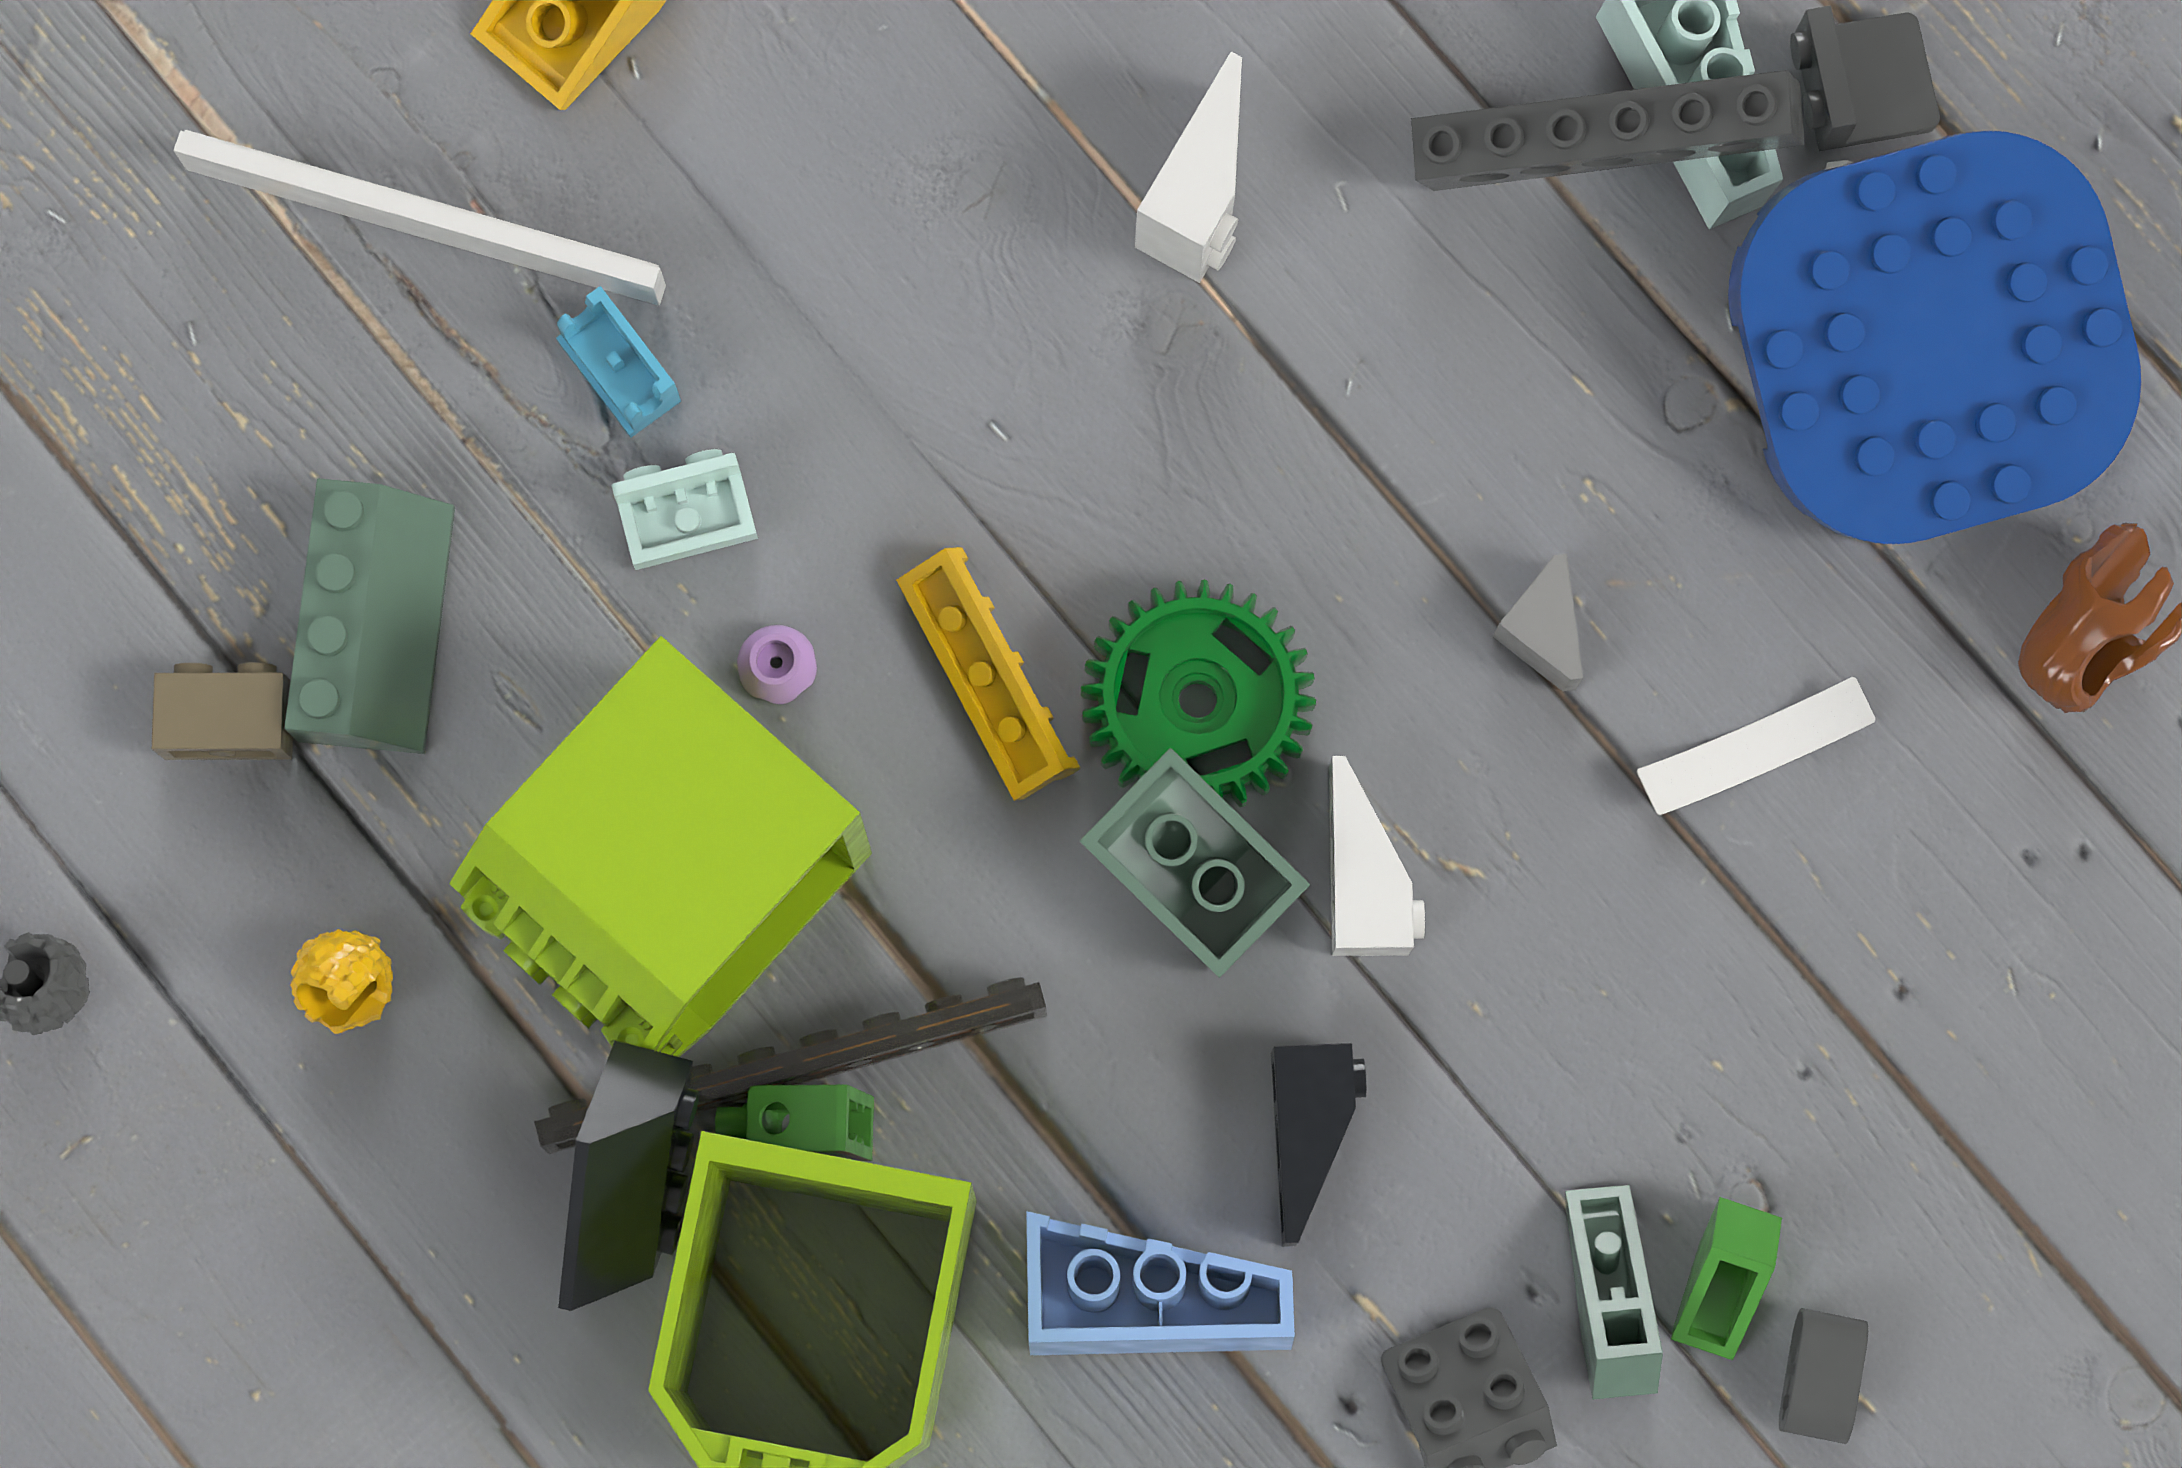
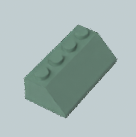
M317 478L284 728L297 742L425 754L455 513L454 505L382 484Z

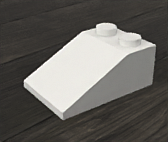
M1230 52L1137 209L1135 248L1198 283L1201 282L1209 266L1217 271L1222 267L1236 241V237L1232 236L1239 219L1232 216L1236 186L1242 57L1233 52Z

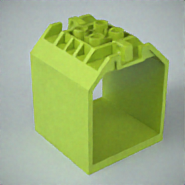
M660 636L485 824L449 884L465 899L460 908L476 925L500 940L506 936L511 941L503 952L539 985L549 976L560 985L553 992L552 996L585 1027L589 1029L598 1020L604 1025L601 1028V1032L611 1046H613L616 1040L680 1057L710 1032L872 854L861 813L665 638Z
M701 1131L648 1388L650 1395L698 1468H898L930 1446L977 1203L971 1182ZM731 1181L950 1222L909 1434L869 1461L713 1432L687 1393Z

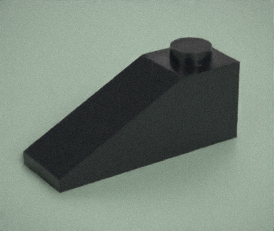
M1352 1043L1274 1047L1271 1052L1282 1247H1292L1299 1243L1355 1112V1098L1366 1097L1364 1058L1353 1059Z

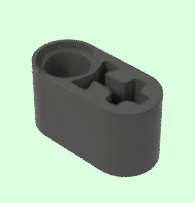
M1805 1308L1799 1310L1793 1328L1780 1404V1431L1842 1444L1848 1443L1855 1422L1867 1350V1321Z

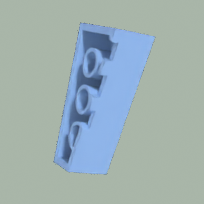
M1026 1211L1028 1340L1030 1355L1292 1350L1295 1337L1292 1270L1211 1252L1207 1254L1174 1247L1172 1243L1149 1238L1142 1240L1108 1232V1229L1082 1223L1081 1226L1050 1219V1216Z

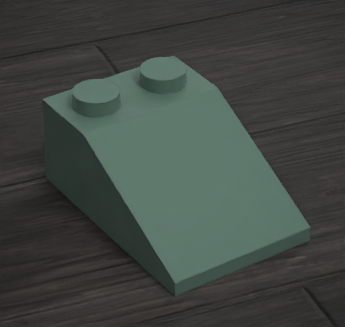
M1171 748L1079 840L1219 978L1311 885Z

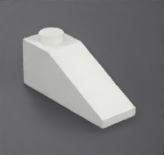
M1332 756L1328 767L1332 956L1409 955L1414 948V939H1424V901L1413 900L1412 881L1346 756Z

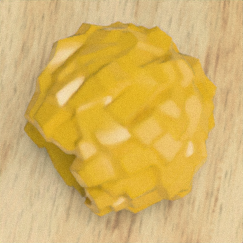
M337 929L330 933L319 934L317 938L315 937L304 942L302 949H299L296 953L297 960L291 970L293 979L290 983L292 995L295 997L293 1002L298 1010L305 1011L304 1017L311 1023L320 1022L334 1034L343 1033L348 1029L352 1030L356 1026L363 1027L371 1021L381 1019L384 1006L391 1001L393 970L391 958L386 956L380 948V939L361 934L355 930L347 932Z

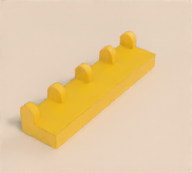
M962 547L944 548L896 579L1011 797L1014 801L1022 800L1051 782L1074 774L1081 767L1075 756L1068 757L1050 724V721L1054 719L1048 706L1041 707L1020 668L1024 664L1018 651L1012 652L991 614L995 609L989 596L982 597L965 565L968 557Z

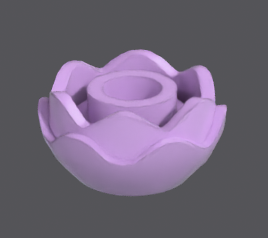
M783 625L765 626L752 633L742 644L737 658L739 677L744 689L753 697L774 704H786L793 701L801 692L812 685L816 677L817 665L812 644L799 631ZM774 658H780L783 662L779 668H773L770 663Z

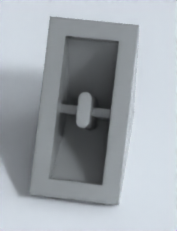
M1567 554L1554 555L1501 620L1492 636L1563 692L1576 690L1583 679Z

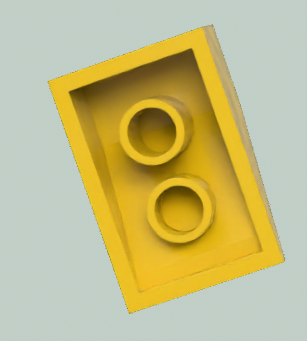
M492 0L470 34L559 110H566L660 11L666 0Z

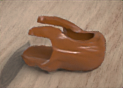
M2122 523L2121 525L2114 524L2100 534L2098 541L2092 548L2080 553L2070 562L2063 574L2062 591L2038 617L2021 646L2018 660L2021 676L2032 690L2053 707L2061 709L2064 713L2087 711L2098 701L2105 689L2114 680L2124 677L2156 660L2162 652L2177 642L2182 634L2181 602L2146 641L2134 636V634H2138L2143 628L2155 621L2174 585L2168 568L2161 567L2138 595L2125 604L2123 597L2127 589L2139 578L2140 570L2150 556L2147 535L2144 529L2137 527L2138 523Z

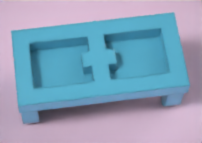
M599 286L586 296L585 304L587 307L582 313L572 319L568 314L560 317L557 326L561 335L556 337V340L630 438H632L680 403L681 399L674 381L603 288Z

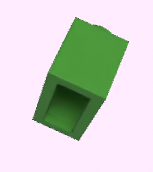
M1719 1197L1700 1240L1674 1323L1671 1340L1730 1360L1734 1359L1774 1272L1782 1217Z

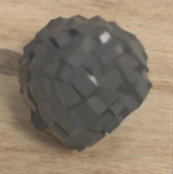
M28 932L19 936L16 940L9 939L4 945L5 950L9 953L8 962L0 979V1021L10 1023L12 1030L30 1032L32 1035L62 1028L64 1022L68 1024L88 1000L90 990L89 978L86 977V962L82 959L74 945L53 935H33Z

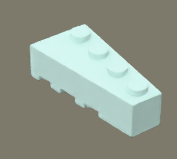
M1605 0L1596 15L1597 21L1634 89L1751 75L1755 72L1750 50L1744 49L1737 17L1740 12L1737 0ZM1776 149L1673 162L1709 230L1762 207L1783 180Z

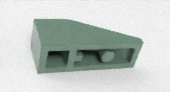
M1630 1185L1565 1191V1205L1581 1339L1592 1400L1656 1394L1659 1387L1663 1351Z

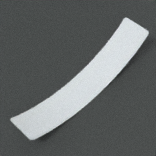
M1850 677L1752 724L1685 752L1639 768L1637 774L1655 812L1658 815H1662L1736 786L1820 749L1874 723L1875 716L1858 680L1855 677Z

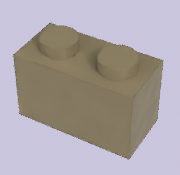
M179 663L174 665V673H154L151 749L164 760H292L293 737L284 729L291 680L284 673H277V666L268 663H242L238 665V673H213V666L208 664Z

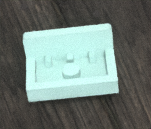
M719 449L705 450L688 456L685 459L686 465L661 471L658 465L638 467L626 472L623 475L624 481L611 485L614 498L618 504L635 570L758 539L735 453L723 455Z

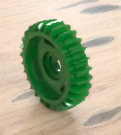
M1204 579L1201 580L1197 597H1188L1182 581H1177L1175 583L1173 600L1166 602L1157 588H1153L1150 591L1151 609L1145 611L1134 599L1128 602V612L1132 620L1130 624L1127 625L1116 616L1110 618L1109 629L1116 637V640L1113 642L1098 636L1094 641L1095 650L1106 657L1105 660L1088 659L1085 663L1084 671L1098 678L1099 683L1083 684L1081 686V696L1084 699L1098 701V705L1085 709L1082 712V720L1084 723L1090 724L1101 723L1102 728L1090 734L1089 744L1092 747L1109 744L1111 749L1102 757L1101 766L1104 769H1108L1120 762L1123 764L1124 768L1118 779L1120 787L1124 788L1136 778L1140 779L1169 748L1175 751L1187 763L1186 760L1245 741L1251 753V759L1206 775H1199L1218 795L1223 798V795L1231 793L1233 800L1239 808L1244 807L1247 803L1246 786L1251 784L1263 796L1270 789L1267 778L1264 775L1267 771H1270L1280 779H1284L1288 775V767L1280 756L1283 753L1298 759L1303 752L1302 746L1290 737L1292 734L1310 735L1313 725L1306 719L1298 717L1297 713L1313 711L1315 709V697L1299 694L1300 689L1309 687L1314 683L1315 677L1313 672H1296L1295 667L1305 661L1308 653L1305 648L1294 649L1288 652L1285 646L1293 639L1295 629L1293 626H1289L1277 633L1274 632L1272 627L1278 614L1276 608L1272 607L1259 618L1254 614L1257 599L1255 593H1251L1243 601L1242 605L1239 606L1233 603L1234 593L1231 583L1225 586L1220 599L1210 598L1209 583ZM1221 625L1244 635L1265 655L1270 665L1260 676L1213 636ZM1131 653L1149 656L1137 715L1116 711L1125 662ZM1192 684H1203L1209 687L1216 697L1214 710L1209 715L1200 718L1186 714L1179 704V696L1183 689Z

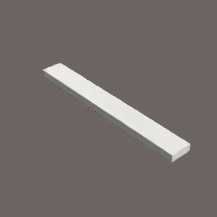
M180 130L173 150L185 169L191 172L598 288L601 286L603 290L660 306L666 288L659 265L189 130Z

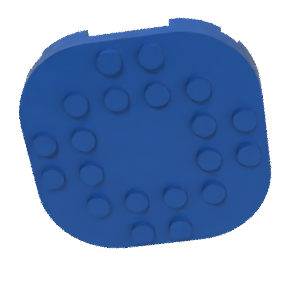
M2002 131L1960 133L1806 175L1783 188L1757 213L1758 217L1751 226L1742 246L1737 247L1729 276V313L1732 326H1738L1768 446L1762 449L1767 465L1781 491L1799 511L1837 534L1880 544L1913 543L2049 506L2073 496L2096 480L2115 460L2132 430L2140 402L2141 365L2107 218L2097 194L2080 170L2065 156L2038 140Z

